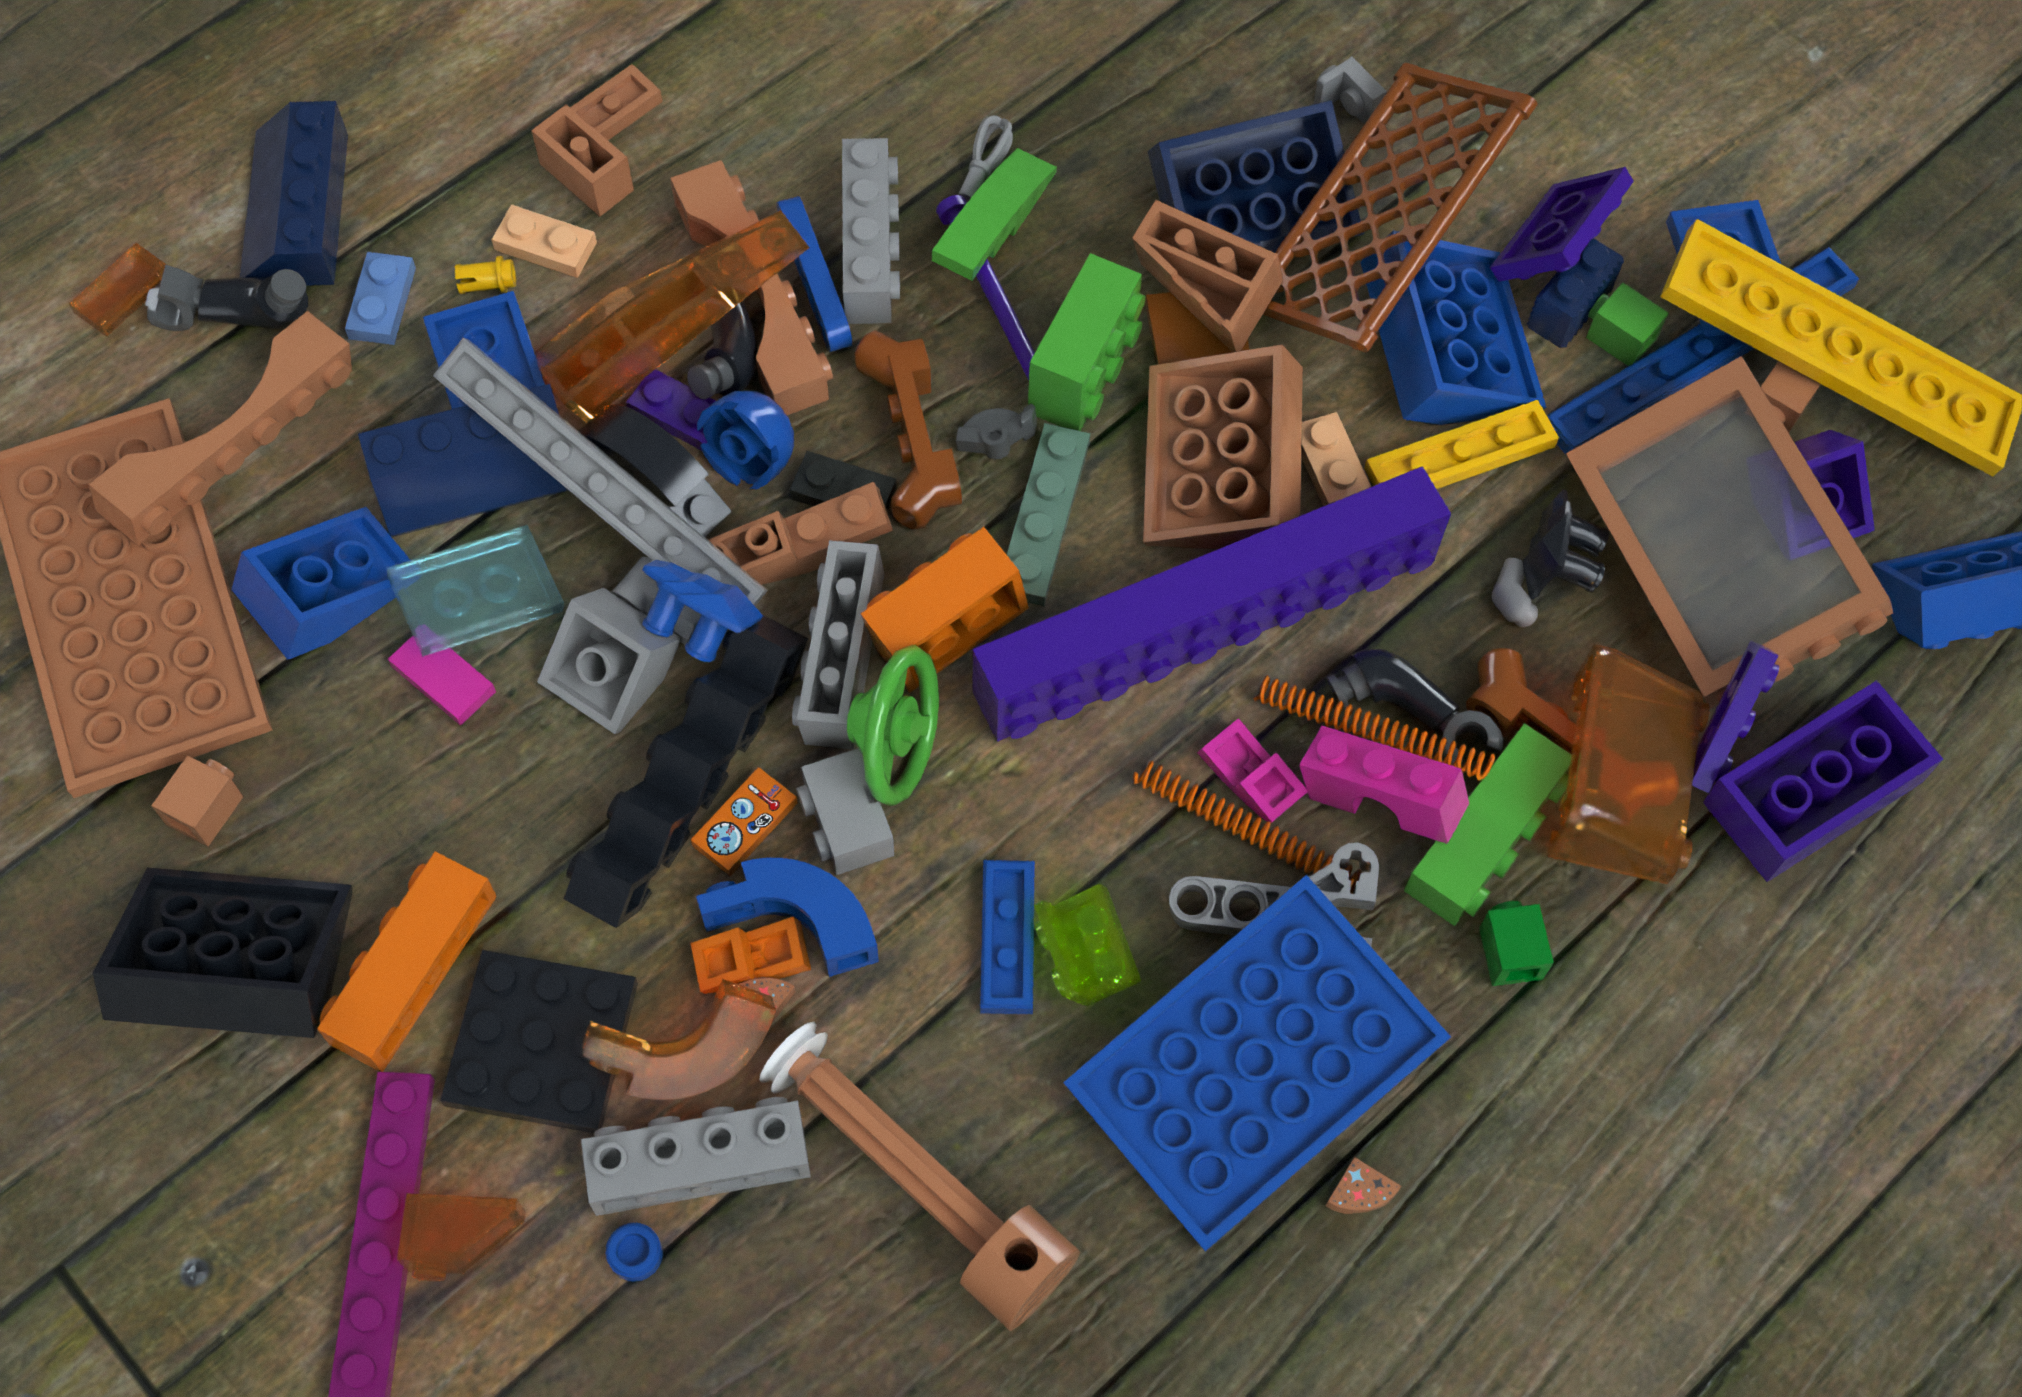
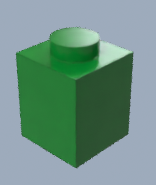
M1507 901L1493 906L1487 912L1479 927L1492 986L1543 980L1554 962L1540 904L1523 906L1520 901Z

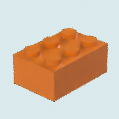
M982 527L974 534L967 533L960 536L951 544L948 552L933 563L925 562L916 567L908 576V580L893 591H884L875 596L867 605V609L860 614L875 649L886 663L895 651L907 646L916 645L931 655L936 671L939 673L1029 609L1020 571L986 528ZM914 666L907 669L905 688L909 693L919 687V679Z

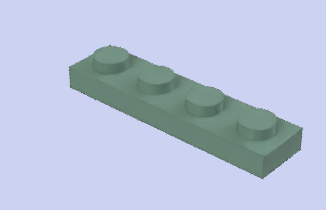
M1044 423L1007 551V556L1020 571L1028 603L1045 606L1088 452L1090 433Z

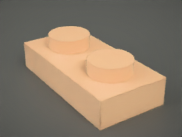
M511 204L492 238V243L495 251L578 278L597 240L593 231Z
M1337 412L1302 422L1301 458L1323 506L1372 487Z

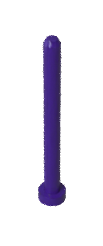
M953 195L938 204L936 213L941 223L951 225L959 212L967 204L963 196ZM987 258L976 277L1029 380L1030 361L1035 351Z

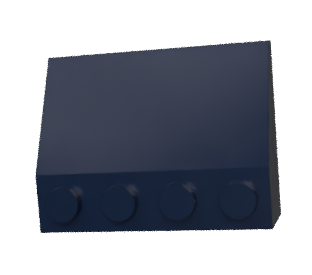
M1332 100L1158 142L1147 152L1158 196L1162 203L1275 253L1343 156L1344 149ZM1343 186L1335 198L1338 203H1344L1355 198L1353 186ZM1358 209L1350 211L1343 216L1344 227L1361 222ZM1336 219L1319 221L1310 234L1313 240L1334 233L1337 229ZM1362 232V233H1360V234H1358V235H1355V236H1353V237H1357V236L1364 235V232Z

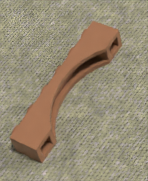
M722 160L671 177L674 203L691 240L713 250L719 243L722 245L736 243L746 258L744 276L757 293L765 313L763 338L756 355L759 383L765 395L781 406L786 415L829 400L827 381L833 379L830 364L823 352L816 354L812 343L815 342L813 330L807 317L799 318L794 309L797 306V300L788 280L781 282L777 271H780L774 249L770 244L763 246L759 238L763 235L759 219L753 209L746 211L742 203L746 199L738 176L733 175L730 177Z
M305 312L272 339L270 359L261 381L249 399L230 418L209 432L180 445L152 452L132 453L123 456L88 484L95 510L137 545L141 544L149 536L161 533L177 513L187 505L199 502L206 495L209 487L225 474L230 475L236 472L243 464L245 458L261 445L270 444L285 425L296 416L301 417L307 414L318 398L331 388H338L347 380L350 372H352L349 343L310 312Z

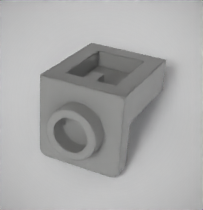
M1351 57L1338 66L1332 65L1321 73L1316 83L1314 104L1330 100L1333 103L1340 99L1345 110L1350 115L1357 116L1365 124L1387 91Z

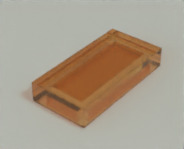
M135 243L73 299L69 305L77 316L107 337L146 301L149 289L156 287L161 282L163 271L167 264Z

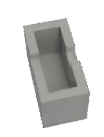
M859 748L801 767L804 785L797 787L796 790L805 816L814 814L820 830L812 832L822 862L831 859L835 873L839 875L894 856L893 835L880 802L874 803V798L866 783L864 761Z

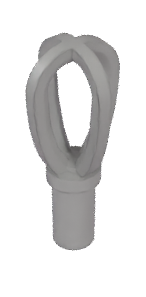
M995 115L989 116L982 120L978 128L973 146V160L968 167L969 172L958 194L963 196L966 202L970 200L984 183L985 179L989 177L991 171L1003 161L1012 145V124L1007 119H1002ZM1000 127L1003 132L997 144L986 160L982 161V154L990 135Z

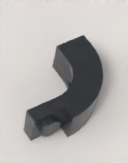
M606 405L579 430L590 442L704 537L732 512L705 480V477L709 474L702 465L669 433L639 412L622 405Z

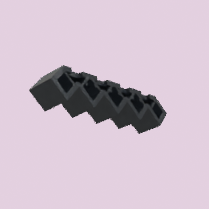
M764 615L759 622L737 634L728 629L722 644L726 652L721 666L702 678L697 677L686 693L685 704L689 706L682 724L665 734H658L654 738L646 754V760L650 764L644 780L626 792H619L614 797L607 810L606 817L610 820L604 839L587 851H579L570 862L566 872V877L570 879L564 900L615 928L641 911L652 894L651 889L647 888L650 879L657 873L661 864L667 868L670 867L691 835L688 828L692 817L697 813L700 806L705 809L709 808L729 778L726 771L730 760L738 749L744 753L766 722L764 713L768 702H770L774 694L782 697L791 684L808 641L807 637Z

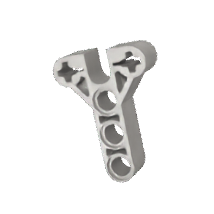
M1358 842L1348 843L1338 849L1334 854L1331 864L1309 876V878L1335 907L1373 910L1376 903L1379 874L1378 858L1367 845ZM1349 860L1359 861V869L1367 871L1360 874L1353 894L1350 893L1351 880H1349L1348 871L1340 869L1347 868ZM1188 876L1178 880L1171 888L1169 895L1170 914L1180 927L1188 930L1236 935L1254 919L1240 921L1233 917L1229 908L1235 900L1244 897L1252 899L1259 907V914L1256 916L1258 917L1291 887ZM1195 891L1202 894L1208 904L1205 910L1198 915L1185 914L1177 905L1181 896L1187 892ZM1363 937L1372 946V938Z

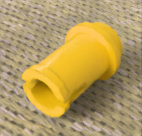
M496 256V261L465 265L455 264V280L460 279V283L456 284L459 294L500 289L501 293H507L508 288L516 287V272L512 259L504 260L503 256Z

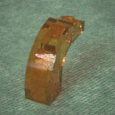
M722 979L705 1019L693 1031L683 1037L662 1042L648 1041L590 1021L583 1038V1056L589 1058V1063L601 1071L610 1074H619L620 1070L627 1071L625 1076L626 1094L653 1100H672L695 1096L723 1084L751 1060L768 1033L776 1014V1008L772 996Z

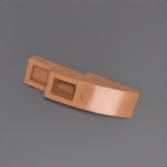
M872 482L787 518H784L779 511H776L708 540L762 585L818 570L820 563H825L829 540L864 543L891 532L893 529L881 493L876 484Z

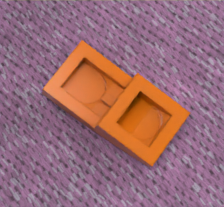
M794 916L748 932L737 927L690 943L700 992L703 994L728 991L736 985L754 978L782 979L811 970L801 921Z

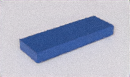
M983 860L980 1013L1033 1014L1035 861Z

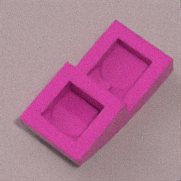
M1239 718L1197 752L1213 772L1266 822L1270 821L1272 823L1308 792L1307 788L1277 753L1270 756Z

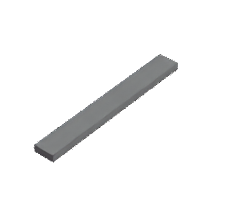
M462 338L433 375V377L651 560L671 562L690 572L707 574L721 583L736 585L754 606L757 605L768 591L469 339Z

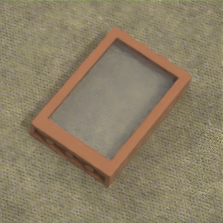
M1742 356L1566 453L1710 709L1719 704L1750 641L1763 645L1779 655L1775 664L1779 665V672L1775 680L1777 682L1794 671L1793 665L1810 656L1814 660L1828 656L1840 647L1839 641L1856 632L1859 635L1874 632L1887 622V616L1893 614L1889 596Z

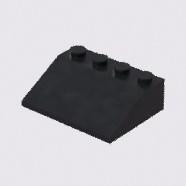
M147 867L93 971L103 1020L315 1038L318 1031L317 1028L320 1025V1014L331 996L353 893L352 885Z

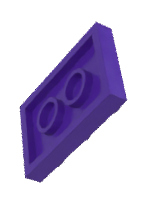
M1621 167L1553 184L1490 266L1499 282L1515 278L1526 280L1543 272L1553 270L1564 272L1576 265L1580 260L1581 252L1590 240L1601 232V225L1610 213L1622 203L1621 198L1634 182L1627 168Z

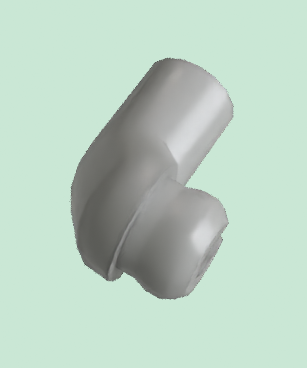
M1507 558L1492 591V601L1505 619L1509 622H1514L1519 627L1525 628L1536 621L1538 609L1531 603V598L1521 587L1525 577L1523 562L1517 558Z

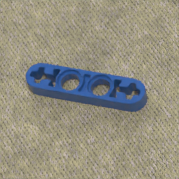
M797 196L776 202L778 217L827 350L832 352L852 346V336L846 315L801 198Z

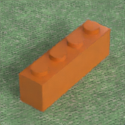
M436 851L427 864L422 863L415 869L408 883L407 894L398 907H392L385 914L379 926V936L369 951L361 952L352 964L348 983L340 995L331 997L322 1009L319 1018L320 1025L317 1030L329 1045L379 1072H384L497 896L488 878Z

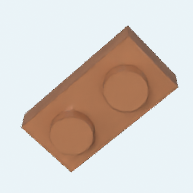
M631 64L570 108L603 137L610 140L663 101L661 90Z

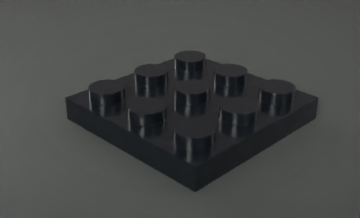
M482 950L440 1099L441 1103L445 1107L590 1133L601 1129L638 986L636 977Z

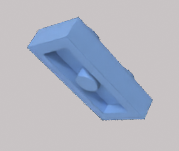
M367 252L345 326L348 339L390 345L395 344L416 270L412 257Z

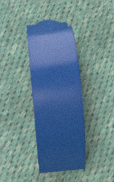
M759 858L743 861L741 865L745 878L744 882L737 884L733 881L719 882L710 886L706 893L696 896L706 932L765 915H779L788 918L794 916L801 921V924L817 940L829 977L879 962L878 948L873 930L858 899L836 877L809 863L787 858Z

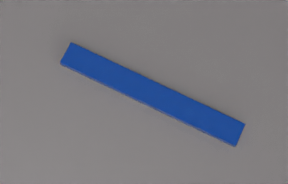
M1830 247L1791 269L1839 296L1854 289L1859 281V278ZM1701 324L1548 414L1547 417L1559 437L1557 445L1566 455L1569 451L1743 356L1754 348L1729 334L1705 337Z

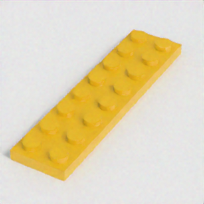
M1698 219L1688 228L1661 293V298L1992 477L2004 468L2022 411V394Z

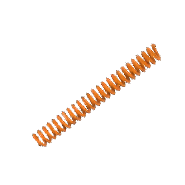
M1269 675L1264 677L1260 693L1253 698L1254 701L1260 699L1262 704L1269 702L1272 708L1279 706L1281 711L1288 709L1290 714L1297 712L1298 717L1306 715L1309 721L1315 718L1318 724L1324 722L1326 727L1334 725L1335 730L1343 728L1345 733L1352 731L1354 736L1362 735L1364 739L1371 738L1374 742L1380 741L1383 745H1390V747L1399 748L1400 750L1418 754L1432 759L1433 748L1438 738L1436 734L1432 735L1429 747L1423 755V746L1428 736L1427 731H1423L1419 745L1413 752V745L1419 731L1415 727L1412 730L1407 746L1403 749L1404 739L1408 733L1409 726L1408 724L1403 726L1400 738L1394 745V738L1400 725L1397 720L1394 722L1390 736L1385 742V733L1390 724V719L1387 717L1384 719L1380 734L1375 739V732L1381 716L1377 714L1374 717L1371 730L1366 735V727L1371 718L1370 710L1365 713L1362 726L1356 732L1357 723L1362 714L1361 707L1356 709L1352 724L1347 729V721L1353 710L1352 704L1346 707L1343 720L1338 726V718L1344 704L1342 701L1337 703L1334 716L1328 722L1329 714L1334 705L1333 697L1328 700L1324 715L1319 719V712L1325 701L1324 694L1319 696L1315 711L1310 716V709L1316 697L1315 691L1309 694L1306 708L1301 713V705L1304 702L1307 691L1305 688L1301 689L1296 706L1292 709L1291 705L1297 693L1296 684L1291 687L1287 703L1282 706V700L1288 689L1287 681L1282 684L1278 699L1273 703V697L1279 686L1278 678L1273 680L1269 696L1264 700V694L1270 683ZM1444 737L1441 739L1438 751L1432 760L1451 765L1452 755L1457 743L1455 740L1451 742L1448 754L1442 761V753L1447 743V739ZM1465 744L1461 745L1458 756L1451 766L1461 768L1462 757L1466 750ZM1475 747L1470 749L1467 761L1461 769L1462 773L1466 771L1469 778L1476 775L1477 780L1480 781L1489 773L1495 756L1494 754L1490 755L1488 764L1480 775L1485 752L1484 750L1480 752L1477 763L1471 771V763L1476 752Z
M1153 760L1149 761L1139 778V774L1134 772V784L1142 782L1143 789L1151 786L1152 794L1160 791L1161 798L1169 795V802L1173 803L1178 800L1179 808L1187 804V811L1192 812L1195 810L1197 817L1205 813V821L1208 822L1214 818V826H1219L1223 823V831H1227L1232 827V835L1235 836L1241 832V840H1247L1250 837V845H1255L1259 841L1258 846L1260 850L1268 846L1269 855L1277 851L1278 860L1286 856V863L1291 864L1295 861L1296 869L1303 867L1305 864V874L1310 873L1313 869L1314 874L1319 869L1321 870L1332 863L1333 854L1327 858L1320 868L1325 856L1324 850H1321L1311 863L1316 850L1315 845H1312L1302 858L1307 845L1306 840L1300 843L1292 855L1298 840L1297 835L1292 837L1283 850L1289 835L1288 830L1283 832L1274 845L1280 830L1279 826L1273 829L1265 841L1271 825L1270 821L1264 824L1256 836L1262 820L1261 816L1256 818L1247 831L1252 818V812L1247 813L1237 828L1243 813V807L1237 810L1228 823L1235 806L1234 802L1228 805L1219 819L1225 803V797L1220 799L1210 814L1216 799V793L1210 796L1207 803L1201 809L1208 792L1207 788L1202 790L1192 805L1199 787L1198 783L1194 784L1183 800L1190 783L1189 779L1184 781L1174 796L1181 778L1180 774L1176 775L1171 785L1165 791L1172 774L1171 769L1167 770L1163 779L1156 787L1163 769L1162 765L1158 766L1151 779L1147 782L1154 765ZM1349 864L1344 869L1348 871L1349 877L1353 869L1352 864ZM1361 869L1356 870L1350 879L1352 886L1350 887L1351 894H1353L1356 881L1359 880L1362 873Z

